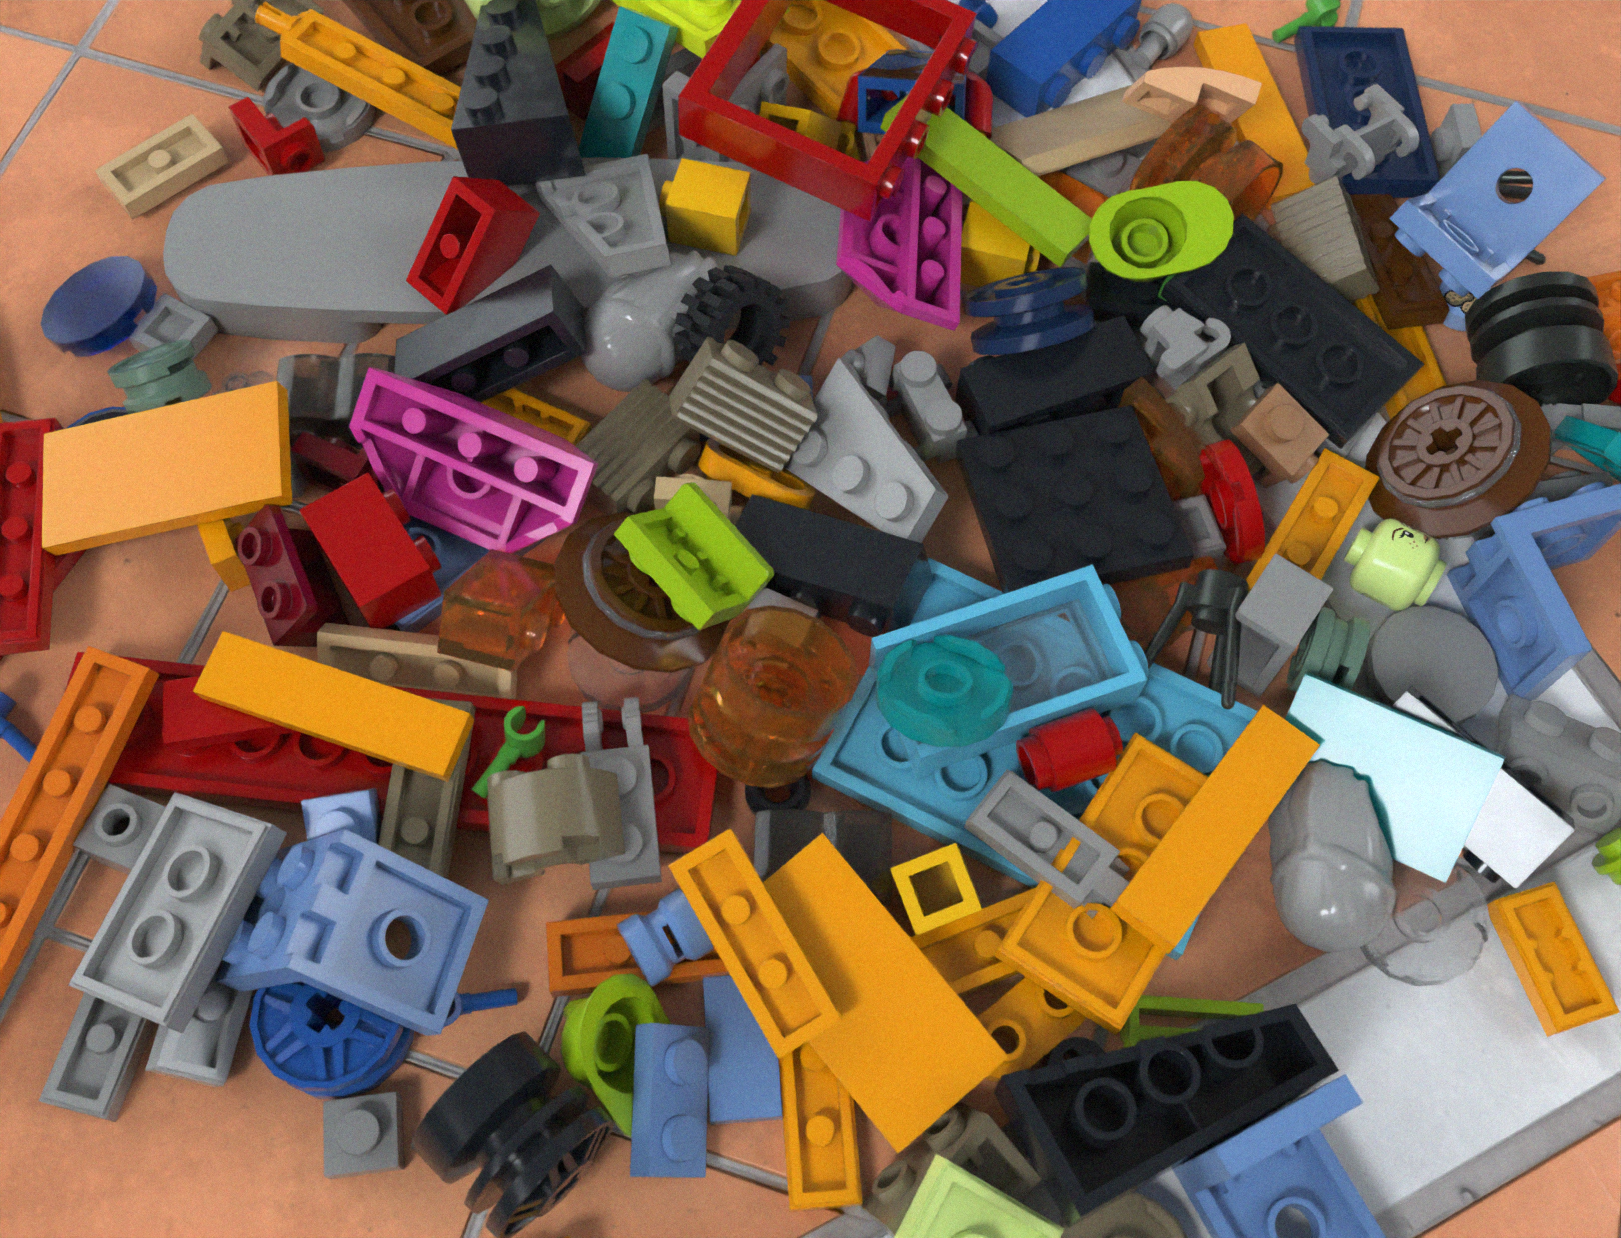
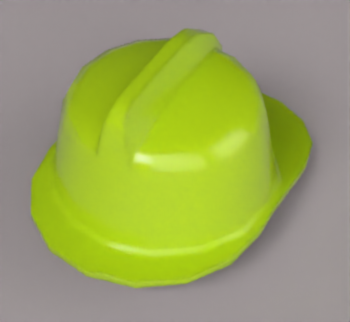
M1176 181L1143 189L1129 190L1111 196L1097 208L1089 226V244L1095 259L1107 271L1131 281L1150 282L1164 276L1192 271L1214 261L1225 251L1233 235L1234 214L1225 196L1215 187L1199 181Z
M614 974L598 984L589 997L572 1000L563 1008L566 1022L561 1033V1055L564 1067L575 1082L593 1090L615 1124L625 1135L631 1137L636 1025L671 1023L648 982L634 974Z

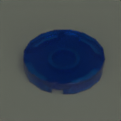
M111 256L90 263L71 275L53 293L44 307L40 323L44 336L62 353L66 354L65 352L71 351L76 357H88L108 351L134 333L138 325L133 320L142 309L147 315L151 312L155 304L157 286L152 275L139 261L129 256Z

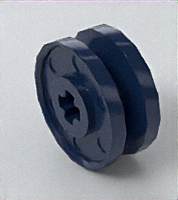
M1064 267L1034 271L998 280L963 296V305L966 315L972 317H994V321L979 327L971 333L973 352L981 355H1003L1030 351L1068 341L1095 327L1091 306L1064 304L1063 302L1088 288L1085 269Z

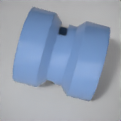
M679 888L662 897L658 908L646 916L635 913L616 924L628 949L651 987L671 975L673 966L685 958L696 961L714 950L710 938L686 896ZM665 926L674 941L673 944L668 940L662 927Z

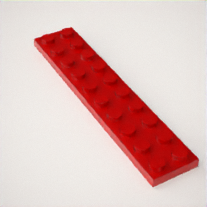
M77 652L66 689L85 652ZM118 656L148 667L158 673L159 676L104 789H107L109 784L133 793L172 797L174 792L198 800L302 811L301 801L308 798L377 788L381 820H383L393 763L302 732L171 751L164 744L163 681L201 676L205 665ZM390 686L423 698L471 702L476 708L457 829L490 832L487 797L483 799L472 791V788L496 758L497 752L505 743L504 719L507 713L514 707L524 706L526 709V719L521 729L516 732L518 734H530L536 729L540 721H545V745L535 756L528 758L519 757L507 771L516 770L529 773L548 769L547 761L555 756L586 752L581 706ZM600 709L604 725V731L601 733L603 750L628 747L626 730L623 728L622 711ZM641 713L644 745H649L659 851L688 854L710 839L725 732L724 722Z

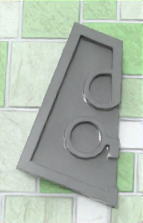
M648 154L584 167L586 176L535 182L540 200L610 278L623 275L642 276L651 273L656 268L671 265Z
M838 358L813 401L818 414L816 422L811 424L809 432L804 434L802 442L797 444L795 452L791 453L789 461L784 463L783 467L878 530L922 543L949 496L913 447L901 438L888 420L890 416L879 401L872 398L860 382L862 378L853 366Z

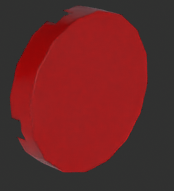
M1230 439L1206 445V448L1202 449L1198 456V478L1201 495L1205 494L1210 508H1213L1218 521V528L1226 545L1223 554L1234 564L1261 559L1265 551V529L1259 498L1248 466L1238 447Z

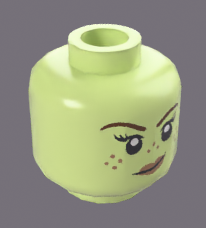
M1392 518L1382 521L1373 533L1361 528L1343 561L1354 566L1349 577L1351 588L1394 611L1405 610L1412 603L1422 607L1436 587L1447 565V562L1439 559L1440 545L1435 538Z

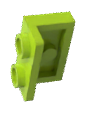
M694 482L683 484L664 508L628 516L614 533L616 538L629 551L633 564L654 579L671 599L672 607L677 614L684 620L692 623L698 630L738 617L774 576L773 568Z

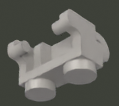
M1378 84L1366 88L1362 95L1354 99V106L1358 111L1369 108L1371 112L1368 125L1356 131H1353L1347 124L1333 130L1329 127V121L1325 115L1318 116L1314 114L1304 119L1301 127L1302 133L1310 142V149L1304 164L1310 168L1308 176L1314 184L1336 174L1342 180L1343 176L1352 172L1354 179L1359 180L1371 174L1375 165L1380 164L1386 154L1396 149V154L1399 157H1404L1417 149L1419 133L1415 125L1403 114L1404 108Z
M1167 305L1159 307L1147 317L1140 328V332L1147 338V342L1141 347L1154 368L1155 374L1142 405V413L1152 421L1165 414V400L1175 393L1180 384L1227 349L1231 334L1225 323L1218 319L1208 318L1204 325L1200 320L1185 313L1181 308L1173 312ZM1203 330L1204 333L1213 336L1215 341L1211 343L1204 342L1198 334Z
M912 351L906 354L900 363L894 364L888 384L892 392L898 390V395L890 401L883 397L878 400L890 417L900 413L903 414L918 444L913 449L922 461L936 457L938 463L941 464L956 458L957 440L980 435L971 420L963 422L961 408L952 401L947 391L952 387V382L943 365L936 364L933 356L924 351Z

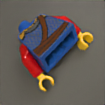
M889 50L868 68L857 71L850 76L836 121L842 123L837 151L859 161L861 160L854 138L855 132L886 133L880 128L885 113L910 93L932 56V51ZM968 71L964 76L956 73L952 80L955 84L947 107L990 139L992 136L993 95L989 84L974 72Z

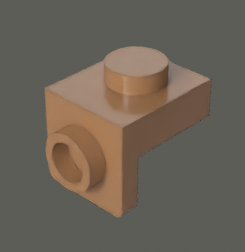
M1279 383L1266 389L1230 429L1267 467L1257 479L1265 488L1286 479L1293 484L1304 477L1319 460L1314 454L1315 450L1329 436L1323 427Z

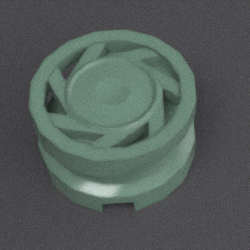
M189 339L168 342L139 352L118 362L107 371L115 387L123 388L127 398L122 403L128 414L198 399L210 391L212 385L206 372L198 370L191 359L195 355V348Z
M1322 607L1301 639L1296 656L1291 658L1286 680L1288 684L1287 689L1297 692L1305 673L1309 672L1351 690L1366 654L1370 637V623L1356 617L1345 621L1336 618L1334 610Z

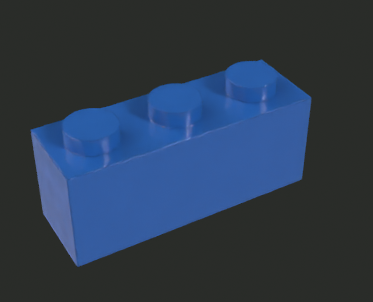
M1048 0L991 49L985 82L989 84L994 96L1024 117L1046 112L1050 108H1059L1068 98L1076 84L1084 77L1091 79L1117 48L1122 50L1131 43L1140 26L1137 16L1142 0Z

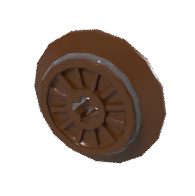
M1475 380L1442 386L1409 402L1382 427L1367 453L1365 469L1380 477L1368 497L1372 510L1382 520L1396 519L1435 539L1466 536L1491 525L1490 523L1495 517L1510 514L1533 494L1550 463L1552 429L1539 403L1513 385ZM1453 448L1456 450L1454 453L1446 455L1448 450Z
M620 512L591 518L566 537L553 565L555 597L571 628L598 653L636 670L673 673L704 664L726 644L735 618L698 630L692 623L684 620L677 614L672 607L671 599L654 579L633 564L629 551L616 538L614 533L628 516L635 515V513Z

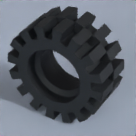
M724 265V271L717 267L708 270L709 281L698 277L692 283L698 291L693 297L685 293L681 300V303L689 306L687 313H677L675 323L684 328V330L675 333L676 343L683 346L679 351L682 357L691 363L707 337H712L718 343L725 345L724 337L728 323L733 315L741 309L739 324L728 340L736 341L751 350L759 359V366H762L763 362L773 366L778 359L772 353L775 345L784 348L787 340L786 337L779 334L780 329L789 328L790 318L781 314L789 309L787 300L780 297L782 291L777 286L771 284V282L732 265Z

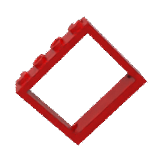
M741 0L678 95L679 135L870 222L883 198L890 199L891 196H896L905 171L901 167L907 157L916 160L921 153L929 134L930 126L927 123L932 114L941 117L946 110L955 84L952 82L956 73L964 76L968 72L971 58L978 47V41L971 39L977 13L948 0H824L935 49L887 132L866 164L728 102L793 1Z

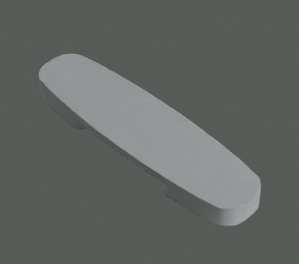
M597 157L581 159L583 166L587 167L624 158ZM649 159L658 204L664 182L666 180L674 181L681 159ZM462 160L419 162L271 175L209 185L189 195L174 210L166 230L163 251L165 273L181 302L210 316L218 329L217 333L271 340L356 344L373 338L381 330L383 323L429 324L446 316V314L407 283L406 279L452 177H468ZM694 160L751 172V213L737 256L669 242L667 218L661 216L669 254L677 252L685 256L691 251L696 250L703 259L706 257L713 258L716 265L723 271L724 265H732L771 282V284L777 286L782 291L780 297L787 300L789 309L781 314L789 317L790 321L824 316L843 304L853 290L854 282L836 265L841 208L742 163ZM535 182L508 186L538 210L540 215L516 264L468 304L551 264L582 304L585 317L588 309L616 280L629 275L610 278L540 200ZM741 309L733 315L726 330L737 328Z

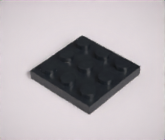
M1132 405L957 440L955 455L1003 594L1090 565L1094 566L1102 585L1121 583L1190 567L1194 553Z

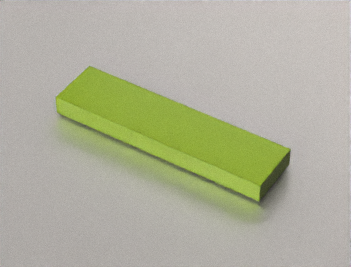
M907 96L885 113L880 126L883 131L887 132ZM948 107L941 117L932 114L927 123L930 126L929 134L918 156L924 163L1058 267H1061L1089 239L1091 217Z

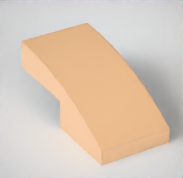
M1161 68L1146 71L1125 91L1122 102L1172 123L1191 108L1231 123L1255 105L1262 83L1234 73L1209 68Z

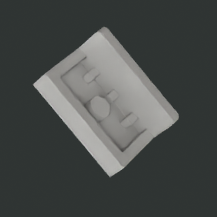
M1511 694L1499 712V739L1496 753L1505 756L1504 762L1570 815L1574 819V823L1602 835L1611 832L1621 819V733L1607 727L1595 728L1568 717L1559 708L1547 702H1532Z

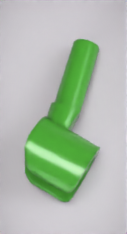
M1306 0L1308 12L1272 31L1273 40L1279 43L1295 35L1299 26L1334 27L1338 19L1336 11L1340 8V0Z
M524 706L514 707L507 713L504 719L505 743L497 752L496 758L472 788V791L483 799H486L488 796L487 777L497 772L507 771L519 757L528 758L535 756L545 745L544 720L540 721L536 729L530 734L516 733L521 729L526 719V709Z

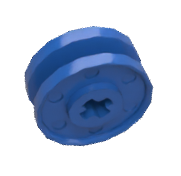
M301 981L260 988L254 996L250 1030L256 1054L274 1076L287 1082L293 1088L317 1099L351 1098L376 1089L400 1067L413 1042L414 1030ZM334 1008H337L345 1018L333 1030L324 1020Z

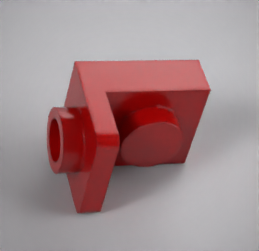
M249 97L228 106L243 145L268 176L308 172L313 167L324 162L325 157L315 128L307 118H302L283 128L273 113L264 116Z

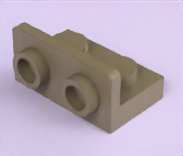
M232 0L231 3L234 6L224 17L216 13L202 28L199 34V40L203 42L200 63L210 70L219 62L258 92L286 61V59L281 57V35L255 22L258 7L260 5L263 6L262 3L266 1L291 16L298 15L309 9H313L323 15L324 9L312 0Z
M959 1102L923 1132V1139L903 1160L890 1164L876 1177L872 1185V1193L863 1201L861 1208L894 1238L936 1154L951 1161L1020 1203L1042 1179L989 1115Z

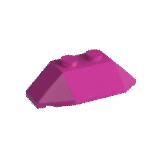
M907 157L901 167L905 171L896 196H891L890 199L883 198L870 222L840 209L836 265L877 306L954 331L960 323L962 191L921 159L917 158L914 160Z
M373 367L368 368L349 425L357 442L363 444L370 464L385 491L391 488L395 491L409 515L504 557L510 556L577 524L598 467L596 461L560 436L457 392Z

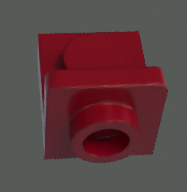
M303 431L290 449L300 472L307 478L309 484L330 493L368 472L379 490L385 492L370 464L364 447L357 453L350 445L337 438H329L325 441Z

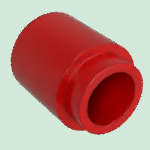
M1087 708L1030 728L1028 737L1016 741V753L1027 783L1038 791L1048 788L1051 792H1057L1113 772L1117 764L1116 756L1123 752L1122 740L1115 723L1109 716L1102 718L1094 708Z

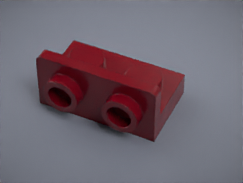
M265 504L235 538L239 558L246 569L257 600L259 613L265 621L273 646L317 647V632L325 623L349 625L312 532L288 529L280 506Z

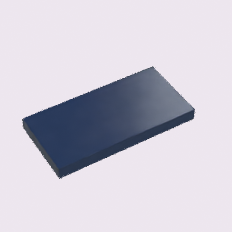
M1299 26L1294 38V45L1309 117L1314 114L1318 116L1325 115L1328 118L1329 127L1333 130L1347 124L1353 131H1356L1368 125L1371 112L1369 108L1358 111L1354 106V99L1362 95L1366 88L1378 84L1404 108L1403 114L1412 121L1419 133V144L1414 152L1404 157H1399L1395 149L1386 154L1380 164L1375 165L1371 174L1359 180L1354 179L1352 172L1343 176L1341 182L1349 195L1391 194L1393 198H1414L1428 193L1440 181V176L1403 28Z

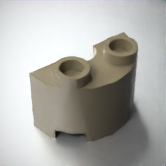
M1245 342L1228 348L1180 384L1175 393L1164 402L1165 414L1176 426L1177 433L1188 449L1186 454L1187 463L1197 476L1198 456L1201 450L1205 449L1206 445L1228 439L1238 447L1251 476L1265 466L1230 431L1257 400L1254 395L1253 385L1260 380V377Z
M563 754L547 761L548 769L529 773L516 770L501 771L487 777V803L493 879L501 885L544 875V869L559 864L583 865L625 854L617 774L602 769L590 768L589 757L586 755Z

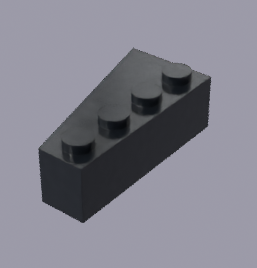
M491 0L487 5H481L451 127V132L469 178L500 180L506 186L586 176L536 0Z
M1292 1004L1206 1025L1200 1030L1167 1038L1164 1035L1140 1041L1135 1046L1098 1055L1091 1053L1063 1060L1061 1064L1033 1071L1026 1069L1002 1075L994 1094L1068 1228L1315 1089L1338 1072L1339 1069L1298 1006Z

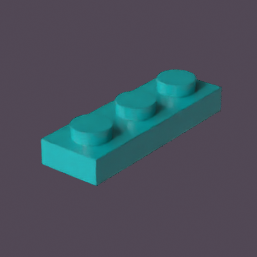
M619 6L579 144L581 158H629L641 154L679 28L633 9Z

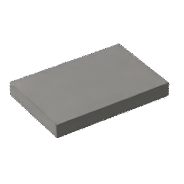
M174 792L74 973L69 986L183 1034L287 833L271 823Z

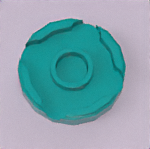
M934 635V642H925L918 645L917 640L913 639L900 643L885 655L877 671L876 679L877 708L888 724L911 740L935 747H964L988 739L1004 725L1011 708L1014 690L1012 679L1009 682L1008 677L1004 673V663L995 653L975 641L953 635Z

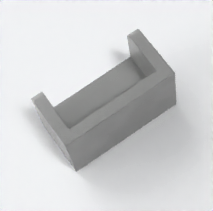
M1276 553L1235 614L1236 619L1242 622L1237 685L1260 698L1295 650L1334 590L1333 587ZM1214 650L1207 659V665L1210 668Z

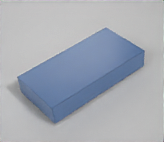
M731 975L704 977L705 1028H709L708 1091L711 1125L782 1120L779 1062L775 1052Z

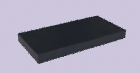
M1243 213L1234 220L1233 235L1223 253L1208 265L1176 274L1164 285L1160 294L1176 309L1181 308L1185 313L1200 320L1204 325L1208 318L1218 319L1225 323L1231 334L1227 349L1245 342L1260 381L1268 388L1279 383L1329 434L1327 438L1339 449H1342L1424 365L1423 362ZM1206 334L1213 341H1215V338L1213 336Z

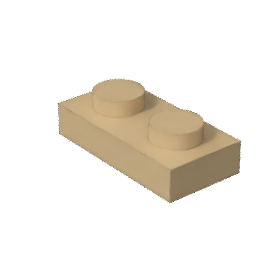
M190 114L99 167L95 172L103 186L132 219H135L229 163V160L220 143L193 114Z

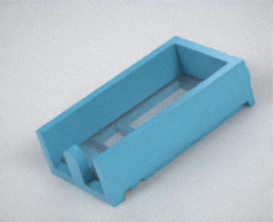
M1093 565L871 638L869 665L875 680L877 679V671L888 652L900 643L911 639L917 640V645L925 642H934V635H953L979 643L1001 659L1005 665L1004 673L1008 677L1009 682L1012 679L1014 691L1011 708L1005 723L986 740L964 747H935L911 740L896 730L916 780L931 775L934 770L1015 743L1019 739L1028 737L1030 728L1087 708H1094L1098 713L1124 704L1126 707L1135 704L1148 680V663L1139 643L1135 640L1129 641L1119 621L1121 609L1114 590L1109 584L1102 585Z

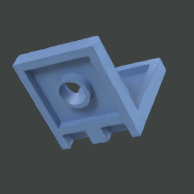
M1515 101L1428 193L1406 200L1389 219L1400 228L1395 233V236L1404 247L1418 257H1422L1425 252L1428 253L1443 267L1438 275L1450 289L1462 297H1465L1470 292L1479 299L1491 288L1497 286L1607 178L1520 101ZM1513 168L1525 170L1533 180V189L1529 197L1517 203L1507 201L1499 191L1501 177L1505 172Z
M1595 482L1578 489L1568 498L1549 502L1546 497L1536 498L1518 506L1510 514L1495 517L1490 523L1495 534L1492 537L1475 541L1465 552L1470 563L1451 569L1448 572L1447 577L1471 624L1482 632L1494 651L1499 673L1498 677L1508 697L1514 694L1529 701L1537 699L1593 650L1551 570L1589 560L1621 528V483L1607 487L1604 482Z
M347 829L338 830L278 850L222 958L224 962L216 982L243 992L301 981L423 1035H440L489 900ZM394 919L403 922L411 934V947L403 959L394 957L389 952L385 942L387 927Z
M1346 1074L1286 1104L1263 1119L1172 1169L1211 1238H1278L1275 1230V1220L1283 1207L1295 1208L1306 1217L1311 1229L1310 1238H1386L1319 1129L1363 1103Z

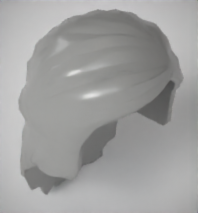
M696 250L691 251L685 256L672 252L669 254L671 265L656 268L646 275H629L616 280L588 309L584 317L586 354L581 355V359L587 370L598 382L617 391L631 392L643 379H648L651 384L660 379L664 380L665 377H669L676 364L686 360L679 352L683 346L677 344L675 339V333L684 330L682 326L675 323L677 313H687L689 306L681 303L685 293L694 297L698 292L692 283L698 277L709 281L707 271L715 267L719 268L713 258L706 257L703 259Z
M1321 760L1316 763H1307L1268 817V829L1271 838L1269 854L1273 871L1270 881L1273 885L1275 906L1279 918L1286 929L1305 945L1325 952H1343L1357 949L1371 943L1381 935L1396 903L1397 890L1392 883V856L1384 834L1379 827L1378 818L1369 796V784L1365 780H1357L1354 777L1353 770L1347 767L1333 766Z

